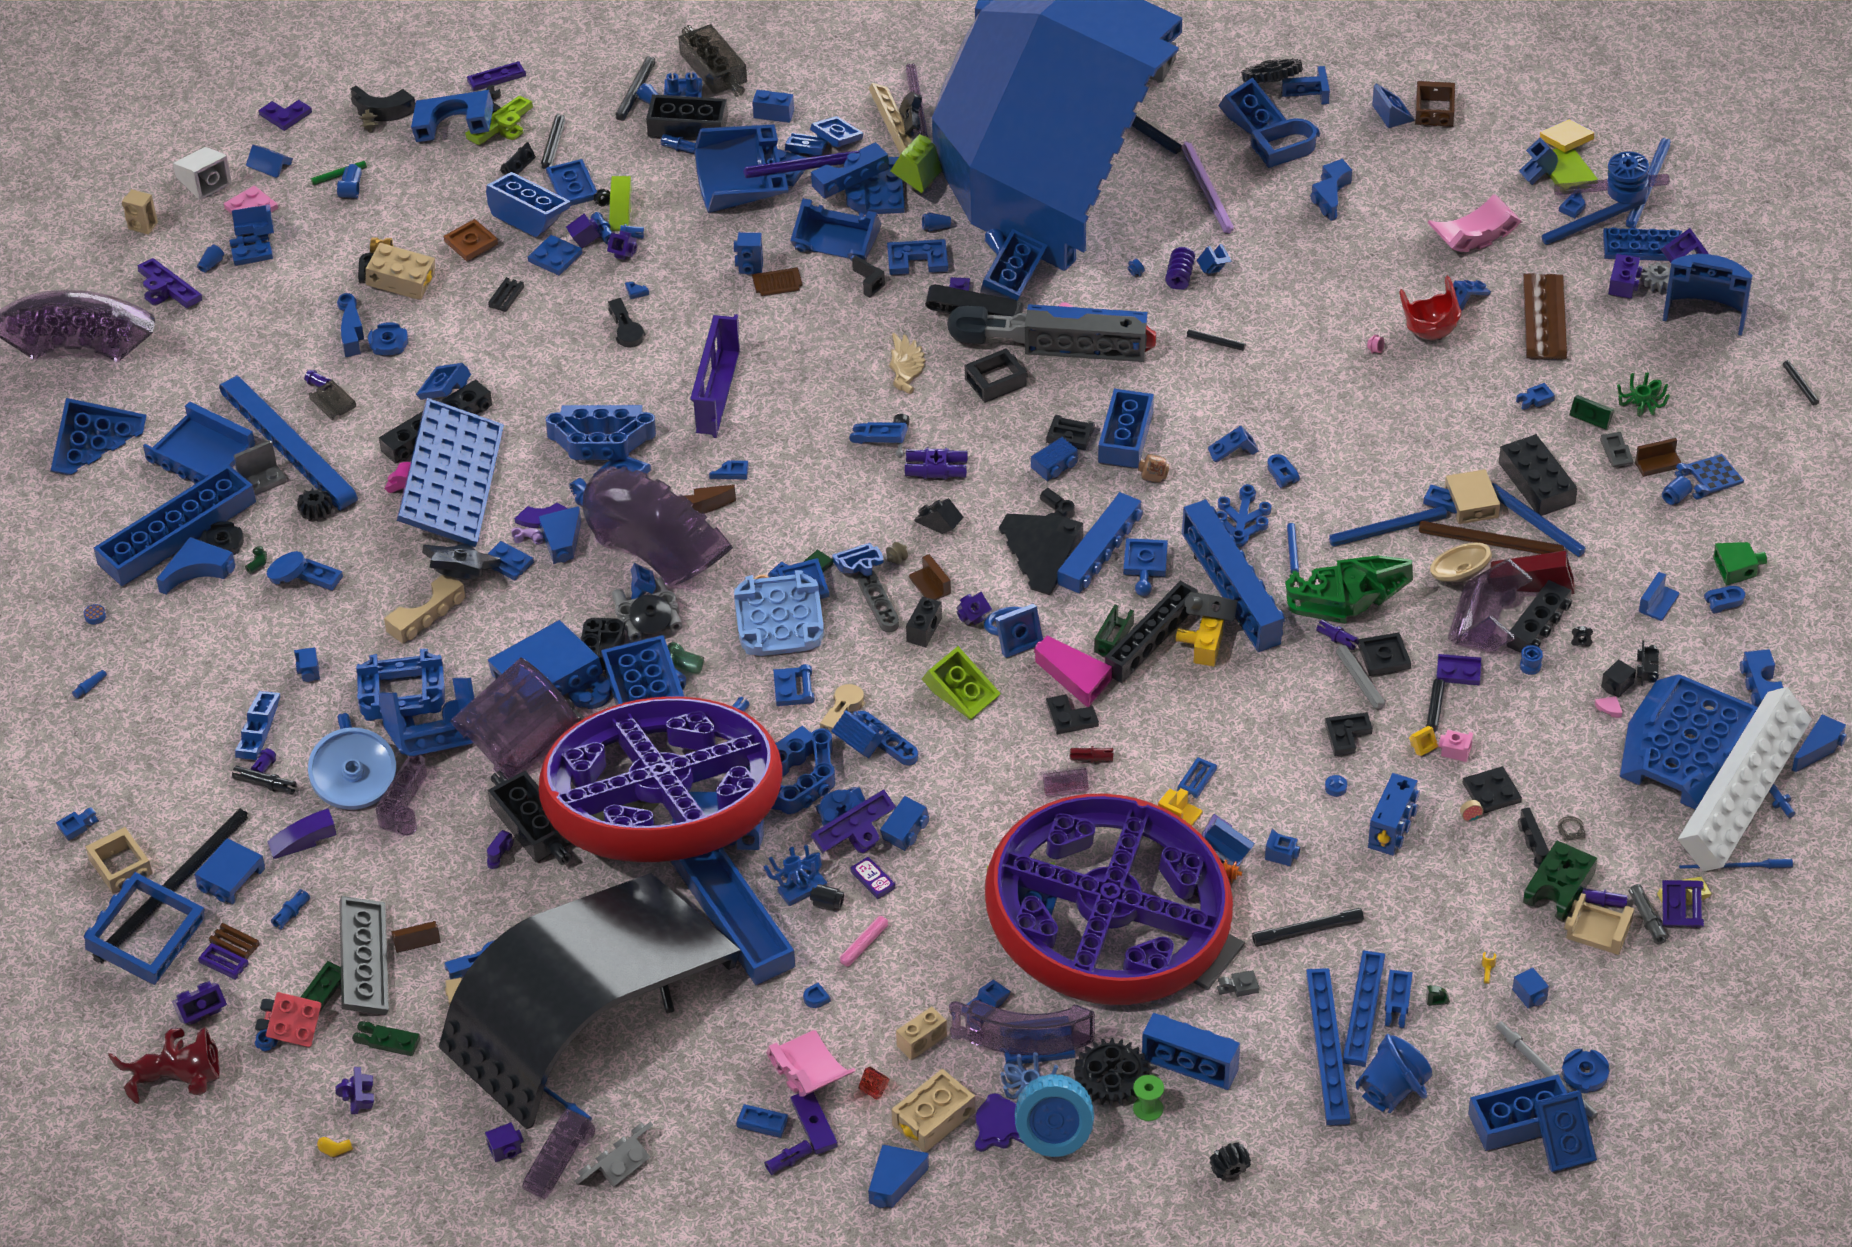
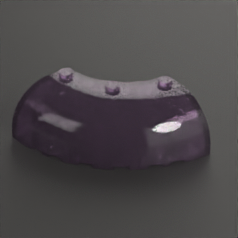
M63 289L43 291L19 298L0 309V339L33 360L53 352L55 348L64 347L65 349L81 350L82 347L94 349V353L119 362L152 335L155 326L154 315L143 308L111 295L87 290Z
M615 466L606 467L595 473L586 485L583 494V512L586 522L598 543L604 547H619L635 554L649 564L670 587L697 576L733 549L717 527L713 529L706 522L707 516L703 512L699 513L691 507L693 505L691 501L682 494L677 496L671 492V487L659 479L655 481L649 479L648 474L638 470L631 472L627 467H622L621 469H616Z

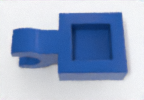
M90 807L79 815L74 811L57 821L56 824L65 838L70 841L87 831L86 825L91 826L99 820L95 816L96 812Z

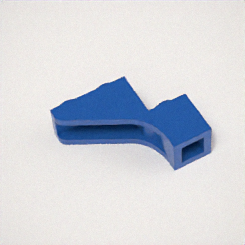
M1343 159L1323 165L1321 181L1312 184L1311 200L1319 206L1321 213L1327 216L1330 221L1337 218L1338 191L1352 182V169Z

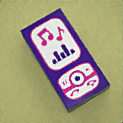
M869 857L850 867L851 873L877 899L895 889V883Z

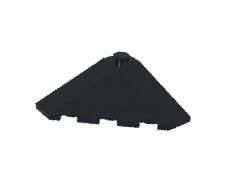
M1007 513L999 526L1000 533L1005 534L1008 539L1006 544L1012 555L1016 554L1019 560L1017 564L1022 574H1026L1030 580L1028 582L1030 589L1051 595L1058 583V570L1083 539V523L1059 516Z

